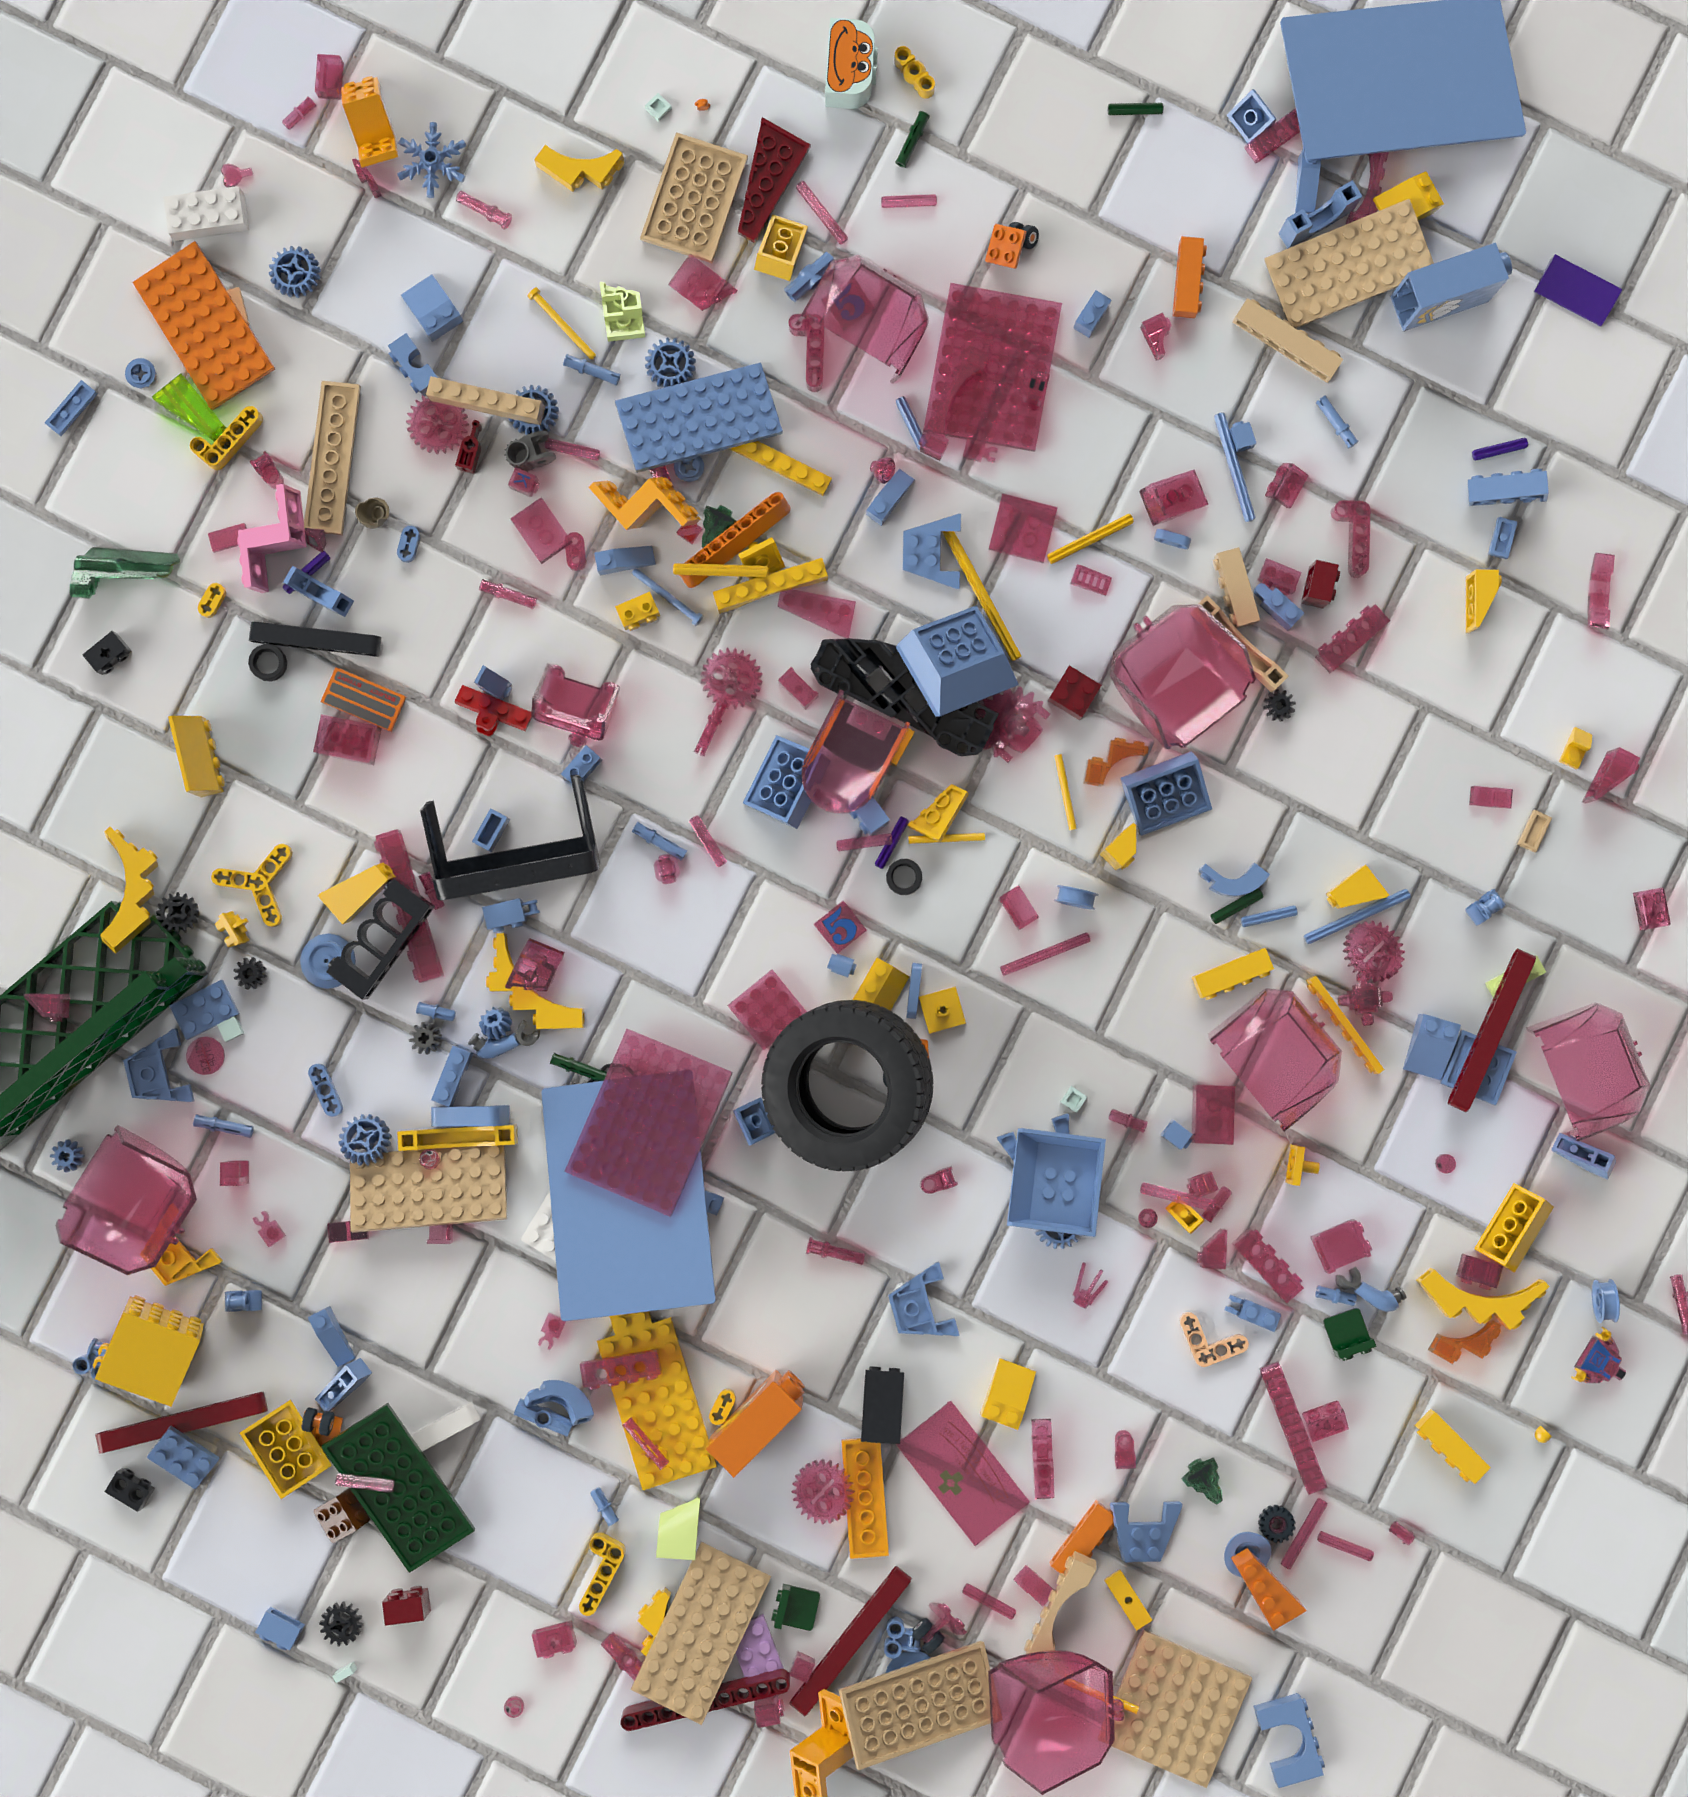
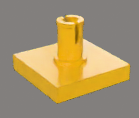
M772 537L759 544L758 542H752L748 546L749 549L738 554L742 565L768 566V574L785 567ZM748 577V578H749V580H752V579H755V578H758V577Z
M956 986L919 997L929 1034L966 1024Z
M1290 1144L1285 1183L1300 1186L1302 1172L1319 1173L1320 1163L1304 1160L1305 1147Z

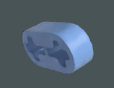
M407 526L403 529L397 549L398 557L406 563L414 560L420 541V532L414 526ZM413 531L416 536L412 537L409 543L407 533ZM407 546H409L408 551L411 554L404 558L402 551H406Z
M1157 529L1154 540L1181 549H1189L1191 538L1164 529Z

